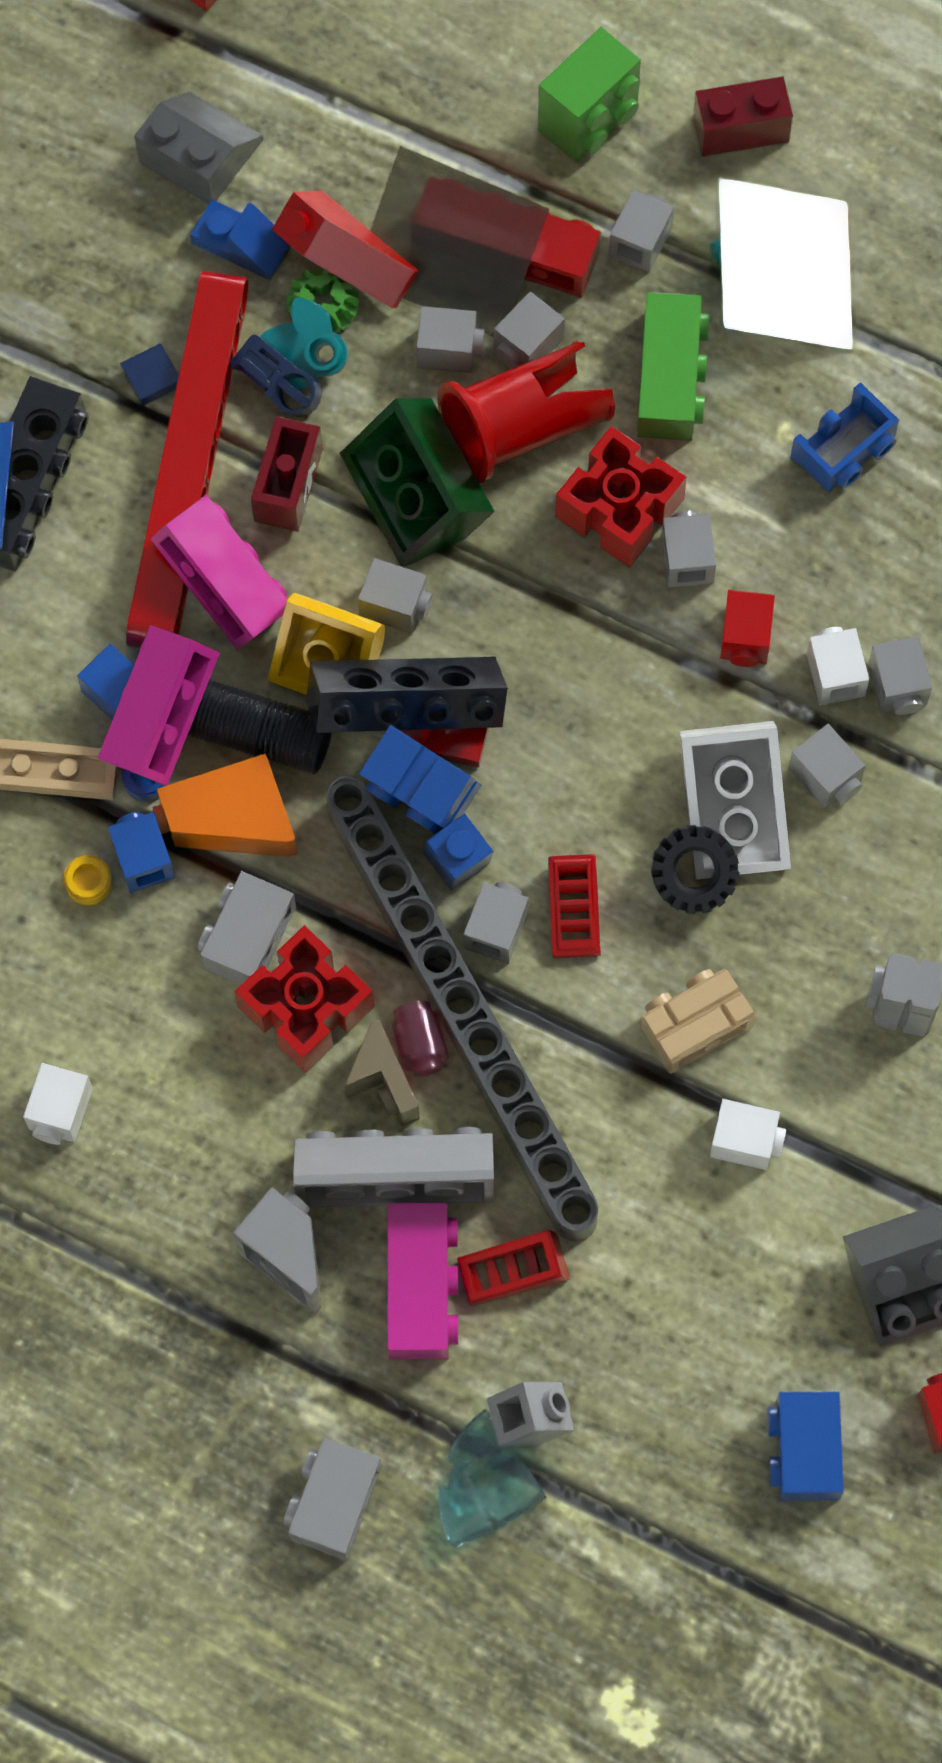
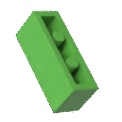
M647 292L637 437L692 441L694 424H703L705 397L696 396V383H705L707 355L698 354L699 341H708L709 313H701L702 296Z

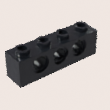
M29 376L9 421H13L14 424L5 511L17 510L19 514L11 520H4L0 566L12 571H16L21 558L27 559L31 554L36 539V533L33 532L39 517L46 518L54 496L51 490L57 477L62 479L65 476L71 461L70 447L74 438L80 439L83 436L89 414L85 412L81 393ZM49 430L55 432L49 439H35V436L41 431ZM25 470L37 472L33 478L28 480L17 478Z
M496 657L310 661L306 702L316 733L387 731L390 725L398 730L503 727L508 687Z

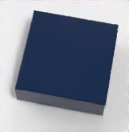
M161 343L120 363L121 370L142 406L176 390L179 374Z

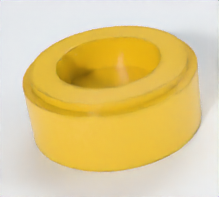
M83 855L72 860L66 867L64 885L72 900L81 905L89 906L98 904L108 897L112 890L113 878L110 868L104 860L93 855Z

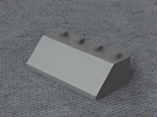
M477 1127L457 1128L453 1130V1135H433L432 1130L424 1128L404 1131V1136H384V1132L380 1130H362L356 1132L355 1137L335 1138V1133L328 1131L310 1132L306 1134V1139H295L293 1171L295 1195L303 1200L309 1208L388 1206V1203H494L492 1133L482 1134V1129Z

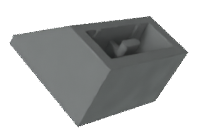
M936 1205L843 1236L851 1275L880 1347L942 1326V1214Z

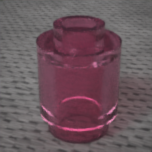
M428 1001L411 1002L396 1008L393 1011L395 1020L391 1026L402 1069L413 1071L416 1077L429 1076L441 1071V1064L449 1059V1053L438 1012L432 1011L431 1003Z

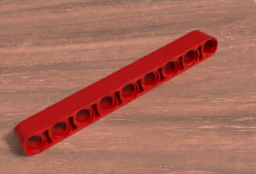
M202 271L200 274L127 623L126 645L129 647H141L150 625L177 635L180 634L189 588L152 542L151 538L205 495L208 496L233 373L231 361L237 354L246 310L249 287L248 277Z

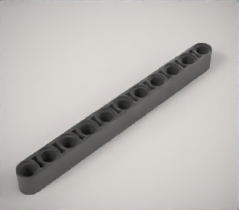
M354 776L337 778L330 784L326 796L328 814L332 825L555 1230L562 1238L568 1241L578 1242L587 1239L593 1234L597 1226L598 1204L594 1194L373 796L365 789L367 786L362 780ZM345 797H354L361 802L356 809L351 811H345L337 807L338 801ZM369 836L377 837L383 842L378 849L373 851H366L358 845L362 839ZM390 876H397L405 881L404 886L397 891H387L380 884L385 878ZM413 916L421 917L428 922L427 926L418 932H411L405 929L402 924L406 919ZM433 957H443L450 962L449 968L440 973L431 972L424 965ZM462 997L470 1000L473 1007L467 1013L456 1014L450 1011L447 1005L454 998ZM486 1038L493 1041L496 1048L491 1054L483 1056L474 1053L470 1046L475 1040ZM506 1079L515 1082L519 1086V1090L511 1097H501L494 1092L493 1086L498 1081ZM533 1121L539 1124L542 1128V1133L537 1138L524 1139L518 1135L516 1128L522 1122ZM557 1163L564 1168L566 1174L561 1180L550 1182L541 1177L539 1170L545 1164ZM580 1205L588 1211L589 1218L584 1223L578 1225L571 1224L564 1219L562 1213L568 1206Z

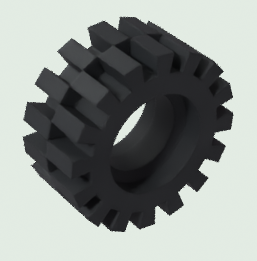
M687 825L685 828H677L671 831L672 833L669 836L662 838L659 842V847L656 851L654 850L652 856L651 875L658 893L671 907L683 910L689 914H695V912H703L704 914L711 912V909L716 906L721 907L726 903L725 899L729 895L732 896L736 889L734 887L736 880H739V862L733 847L720 833L706 826ZM690 851L706 853L711 858L714 866L713 875L709 882L697 888H691L682 884L676 873L679 859Z

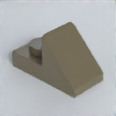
M378 1020L371 1023L345 1086L346 1096L349 1098L383 1084L382 1087L377 1089L381 1103L387 1115L396 1113L401 1125L404 1126L420 1119L419 1105L381 1022Z

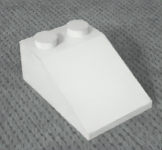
M774 721L679 731L689 825L706 826L725 837L737 855L739 875L791 869L778 731ZM692 851L696 879L711 878L714 871L711 858L704 852Z

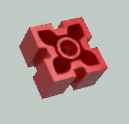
M610 426L589 452L588 473L577 467L556 493L555 517L584 537L591 529L601 535L600 548L630 568L652 541L653 522L655 521L662 526L663 518L671 517L683 502L687 476L657 456L649 465L640 459L641 445L613 426Z
M304 925L277 950L279 966L270 972L264 965H261L234 992L238 1008L264 1033L273 1026L277 1028L275 1032L278 1047L306 1073L333 1047L331 1032L338 1025L348 1033L375 1006L373 990L346 964L336 972L334 970L332 951ZM301 995L303 998L308 999L314 995V1001L307 1005L297 1004L296 997Z

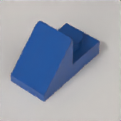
M212 199L190 234L192 244L271 281L291 248V245L272 230L274 223L250 202H248L241 213Z

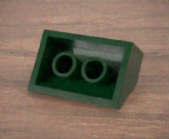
M395 398L340 452L343 461L401 567L409 566L466 539L495 512L432 398Z

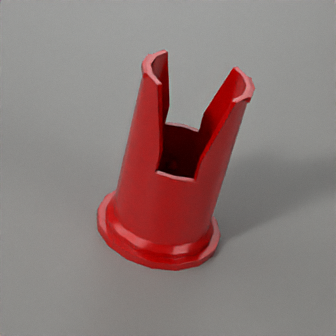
M576 340L567 347L464 388L454 381H447L441 384L437 397L438 410L479 483H485L490 480L494 473L495 465L601 422H609L615 416V403L611 388L565 391L548 397L578 373L576 352L585 347L584 342Z

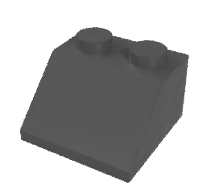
M191 92L160 102L134 135L138 159L141 164L207 204L212 199L218 200L263 141L262 134Z

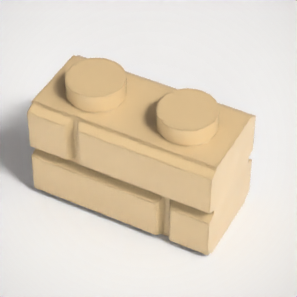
M724 968L715 974L712 973L711 969L704 970L686 983L688 989L673 998L669 993H664L651 1000L645 1006L647 1013L642 1015L640 1026L668 1073H674L754 1026L756 1017L754 1011L744 995L739 991V987L727 969Z

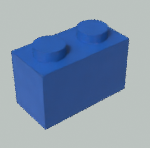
M840 1391L779 1392L776 1406H768L767 1408L768 1437H777L778 1456L769 1457L770 1487H779V1501L840 1500L844 1493Z

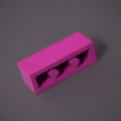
M207 495L166 524L151 538L152 542L237 651L283 616L286 601L288 600L284 587L277 580L269 576L259 563L258 555L249 543L241 540L231 527L226 512L219 505L214 504Z
M150 625L127 685L122 692L121 700L110 728L105 735L98 759L167 786L220 652L191 639Z
M388 1203L389 1360L449 1359V1345H458V1315H448V1296H458V1266H448V1247H458V1219L448 1218L447 1203Z

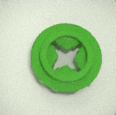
M306 268L300 278L292 280L291 288L286 296L289 316L292 319L291 307L294 298H305L315 302L312 294L323 295L326 291L332 289L330 297L333 304L323 303L320 306L329 313L332 332L338 333L348 327L357 315L359 309L357 288L324 268L314 271Z

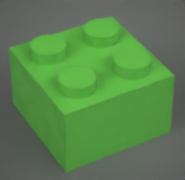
M600 27L539 84L538 131L576 163L588 152L590 154L597 152L607 140L608 133L618 123L624 125L630 121L638 110L641 59L604 28Z

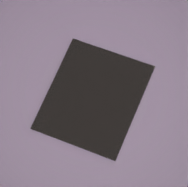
M400 146L370 231L418 270L403 299L426 307L476 311L477 329H485V334L494 337V328L513 310L550 209Z
M719 179L723 328L852 350L846 202Z

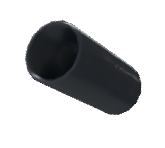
M209 679L187 736L191 735V737H196V739L209 740L210 743H218V745L227 746V748L231 747L232 750H240L241 753H249V755H254V757L266 754L270 762L275 761L276 764H285V766L290 768H298L299 771H307L308 774L312 773L314 775L318 773L324 762L332 732L316 733L309 710L306 711L305 708H297L293 704L289 706L287 703L283 704L282 701L278 703L277 700L272 701L269 697H261L260 694H252V692H247V690L243 691V689H238V687H230L225 685V683L221 684Z

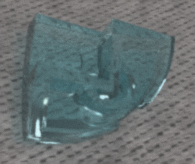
M484 1409L476 1415L457 1437L447 1456V1459L454 1464L450 1473L448 1488L444 1485L439 1487L441 1522L445 1534L454 1548L500 1528L547 1498L515 1447H499L490 1412Z

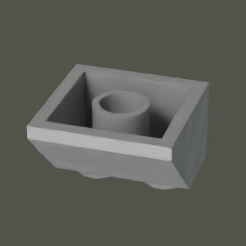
M271 1187L233 1232L239 1255L316 1315L322 1307L312 1219L307 1214L310 1208L291 1191L287 1190L282 1195Z

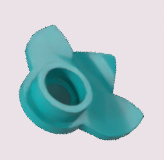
M294 298L291 307L293 323L270 328L261 334V338L267 340L304 372L314 376L315 379L319 376L329 377L339 373L347 363L348 348L344 339L337 333L332 332L329 313L314 301L305 298ZM329 345L333 349V357L328 362H322L319 357L320 350L324 346ZM296 377L289 381L297 390L310 386L309 382L304 378Z

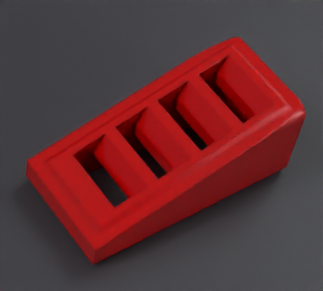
M596 855L548 857L552 958L600 957ZM586 876V879L559 880V877ZM587 893V899L560 900V894ZM588 913L589 919L561 920L560 914ZM589 931L590 939L562 940L561 937L563 932Z
M550 1229L457 1258L470 1306L569 1280L559 1237L556 1232ZM544 1248L549 1267L548 1271L541 1272L536 1249ZM524 1253L530 1276L522 1278L516 1254ZM501 1258L505 1260L510 1282L505 1284L502 1283L496 1261ZM485 1263L491 1288L483 1290L477 1264Z

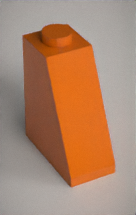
M266 754L157 788L160 805L152 807L161 834L170 832L175 847L291 857L298 854L296 839Z

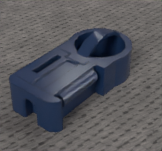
M251 335L231 361L233 369L244 373L265 391L264 395L272 400L279 410L293 417H304L317 409L322 394L319 382L314 376L304 372L267 340L258 335ZM296 377L306 379L311 389L310 397L308 398L289 381ZM283 390L303 406L295 410L289 408L284 403Z

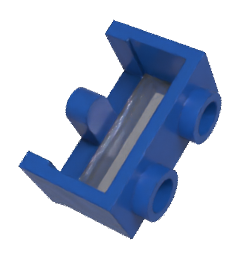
M860 382L853 389L851 404L838 415L832 409L826 412L819 421L818 431L808 440L802 434L797 435L793 439L790 459L800 464L828 493L837 485L845 489L853 484L863 472L861 465L871 456L876 460H880L895 446L897 440L894 437L899 419Z

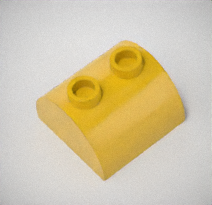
M293 593L286 601L267 681L307 695L310 661L377 660L380 657L384 642L385 625L307 596Z

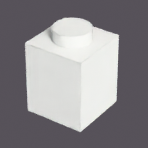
M829 627L810 637L806 655L819 706L865 697L869 677L856 628L843 630L841 627Z
M41 1063L23 1116L28 1129L33 1131V1137L55 1145H59L61 1139L75 1143L93 1091L89 1076Z
M722 1099L710 1157L767 1170L770 1156L780 1158L786 1129L777 1127L780 1112Z

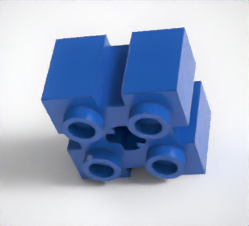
M392 725L389 726L359 773L370 781L365 788L367 791L394 808H397L401 801L410 806L405 815L434 834L437 833L440 827L445 828L462 816L482 786L473 777Z

